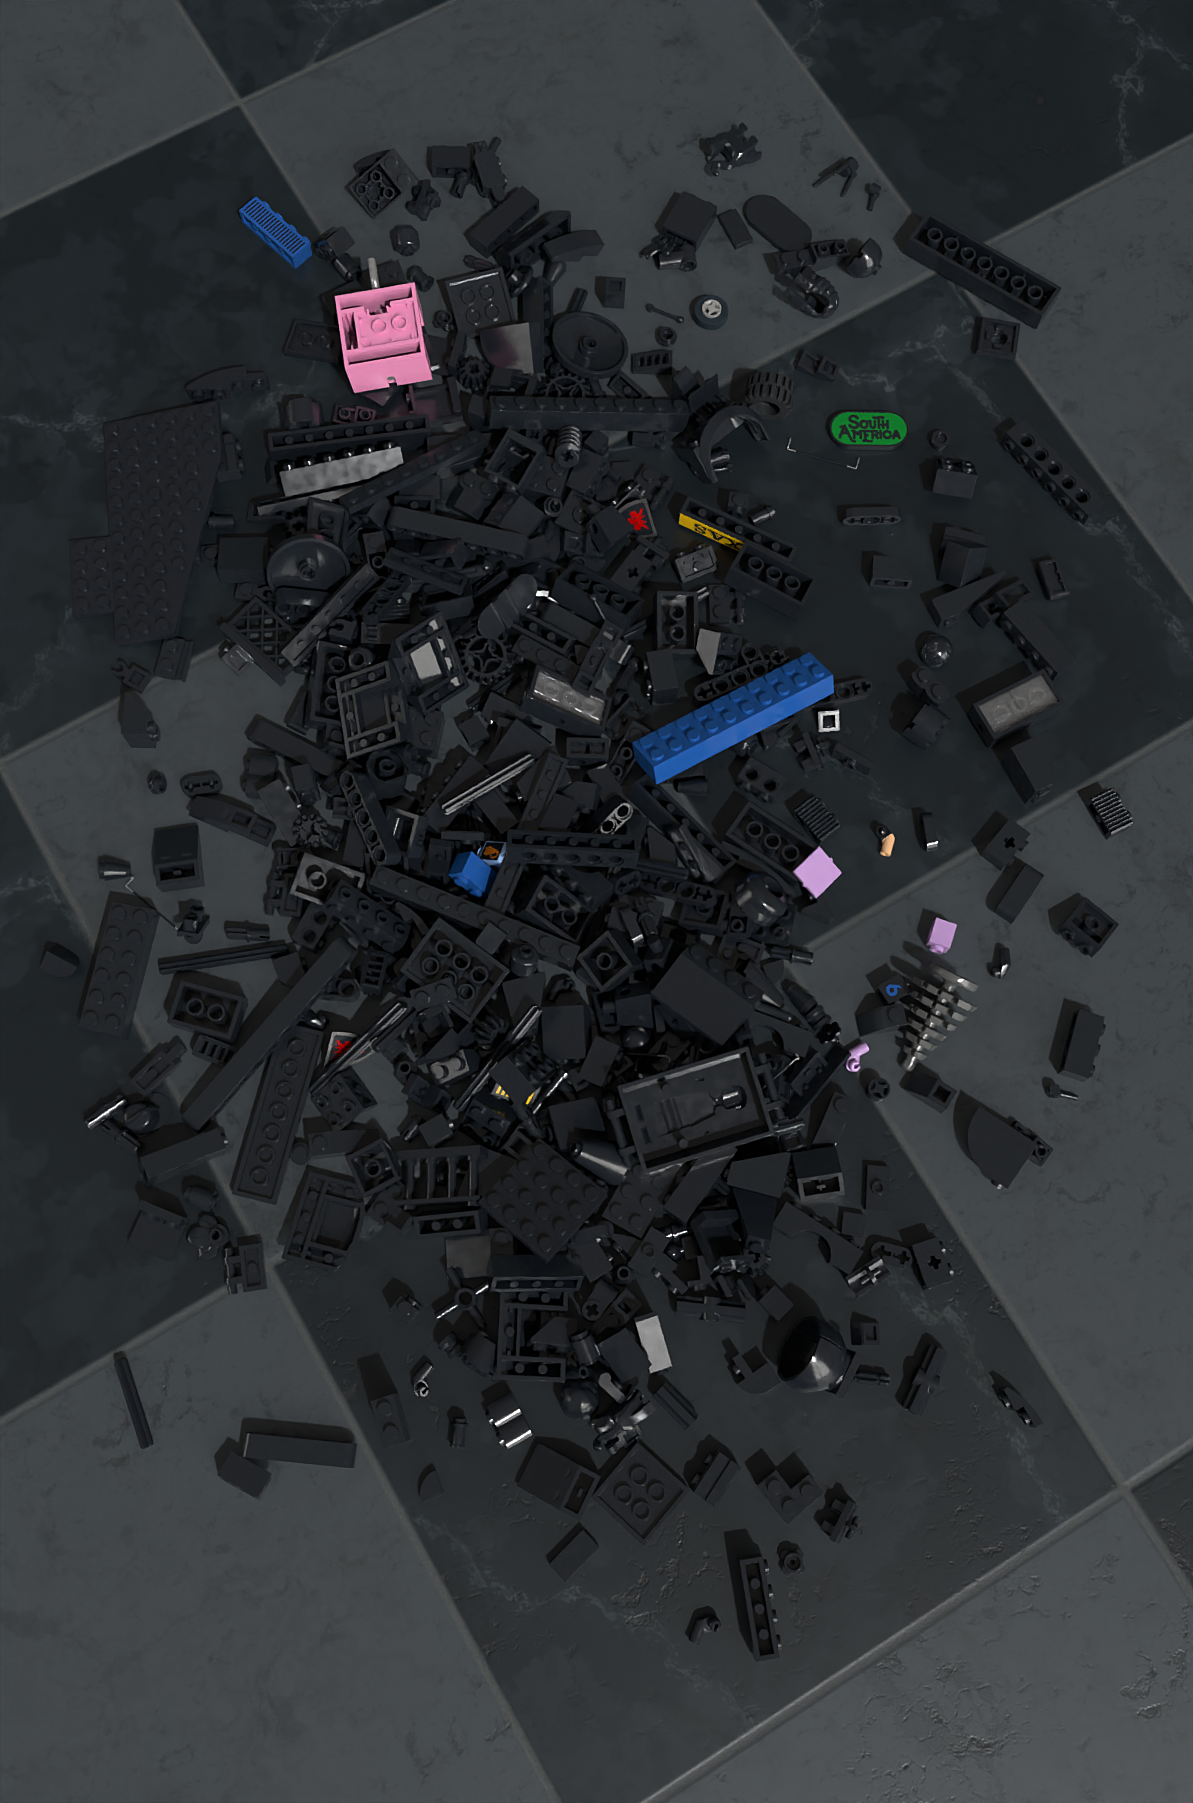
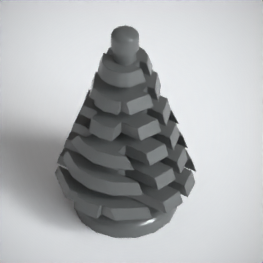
M932 962L929 965V970L943 978L941 987L914 976L913 983L937 996L933 999L912 989L911 997L931 1008L928 1011L910 1003L909 1010L925 1020L922 1023L908 1016L907 1023L919 1031L915 1034L906 1030L905 1038L913 1043L911 1046L904 1044L903 1051L907 1053L906 1058L901 1063V1067L904 1070L913 1071L917 1059L923 1061L927 1057L922 1052L923 1048L933 1051L938 1047L928 1041L929 1036L942 1042L948 1037L934 1029L935 1025L952 1032L957 1028L956 1025L940 1017L941 1013L961 1022L967 1018L964 1014L947 1006V1001L970 1012H974L978 1008L952 994L957 986L970 992H975L978 988L977 984Z

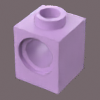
M936 918L932 922L925 947L930 948V951L934 953H946L950 949L957 924Z

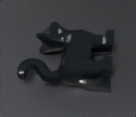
M743 122L739 124V128L735 131L726 132L720 137L706 138L707 163H710L720 152H723L729 162L718 160L711 164L710 171L714 176H719L718 168L731 170L761 159L762 152L755 150L758 140L754 135L749 138L747 143H743L745 140L744 134L748 130V127Z
M631 1384L626 1387L624 1395L627 1398L621 1405L613 1401L606 1412L597 1414L595 1418L588 1422V1425L593 1427L599 1434L593 1441L594 1450L600 1451L603 1444L608 1443L609 1440L614 1439L623 1431L632 1430L656 1410L649 1400L643 1404L644 1396L642 1392L638 1389L635 1390Z

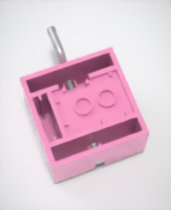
M369 258L368 267L372 290L335 296L344 365L354 393L390 387L389 383L394 382L398 386L432 380L430 360L422 332V326H424L422 307L415 283L380 288L375 258Z

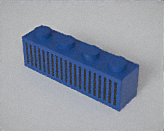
M255 196L239 210L242 223L293 268H298L312 256L311 243L308 238L301 236L292 224L288 225L278 212L272 211L265 201H261Z

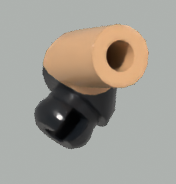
M878 825L875 832L882 842L880 854L890 856L895 837L887 826Z

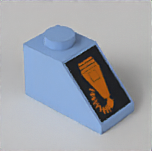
M486 841L484 847L480 846L477 852V856L497 873L506 855V842Z

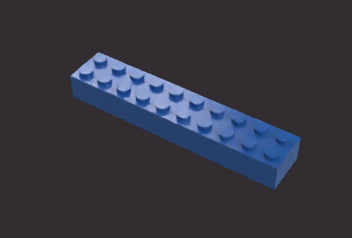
M808 652L632 742L635 761L657 785L833 694V674Z

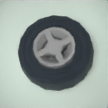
M704 296L695 304V322L706 330L719 329L728 319L729 309L727 303L718 296Z

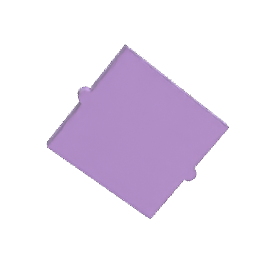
M817 847L793 871L802 882V887H806L814 898H817L841 874V871L832 862L833 859L829 858L820 847Z

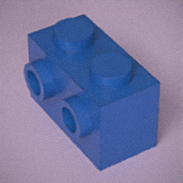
M472 851L457 854L448 873L458 886L467 890L469 895L475 899L488 897L498 874Z

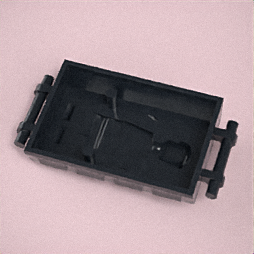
M746 1046L617 1086L623 1107L616 1109L614 1099L606 1100L605 1104L608 1110L606 1115L611 1120L618 1143V1155L622 1157L624 1167L633 1164L630 1154L637 1152L643 1174H647L775 1134L768 1111H774L776 1120L785 1117L782 1110L784 1105L782 1099L778 1097L770 1071L772 1066L767 1061L765 1052L756 1054L759 1065L755 1067L749 1047ZM758 1073L763 1075L770 1098L769 1103H765L757 1077ZM619 1116H626L634 1145H627Z

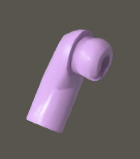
M864 1041L848 1050L851 1056L845 1062V1065L849 1071L856 1072L860 1069V1056L869 1051V1047Z

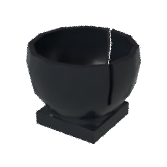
M815 1315L804 1317L794 1326L795 1329L792 1328L782 1345L778 1357L777 1374L792 1389L804 1393L822 1390L844 1399L863 1356L847 1349L842 1335L825 1319Z

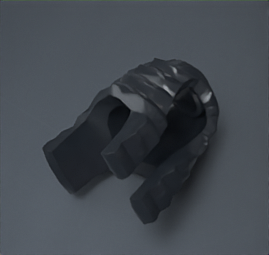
M807 265L793 279L795 283L805 290L806 298L804 299L790 286L786 288L783 295L798 305L800 310H804L817 319H827L833 315L839 306L840 298L838 292L835 291V286L831 285L826 277L817 275Z

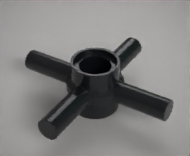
M453 1266L445 1270V1273L456 1290L454 1301L434 1312L438 1320H441L453 1311L460 1309L470 1313L479 1330L485 1328L487 1324L476 1305L478 1296L489 1290L488 1280L474 1288L464 1286ZM462 1292H469L472 1295V1302L470 1304L464 1305L460 1302V1294Z

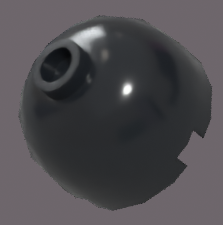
M869 238L845 269L851 275L860 279L867 278L871 274L875 276L882 267L880 262L883 258V252L879 244Z

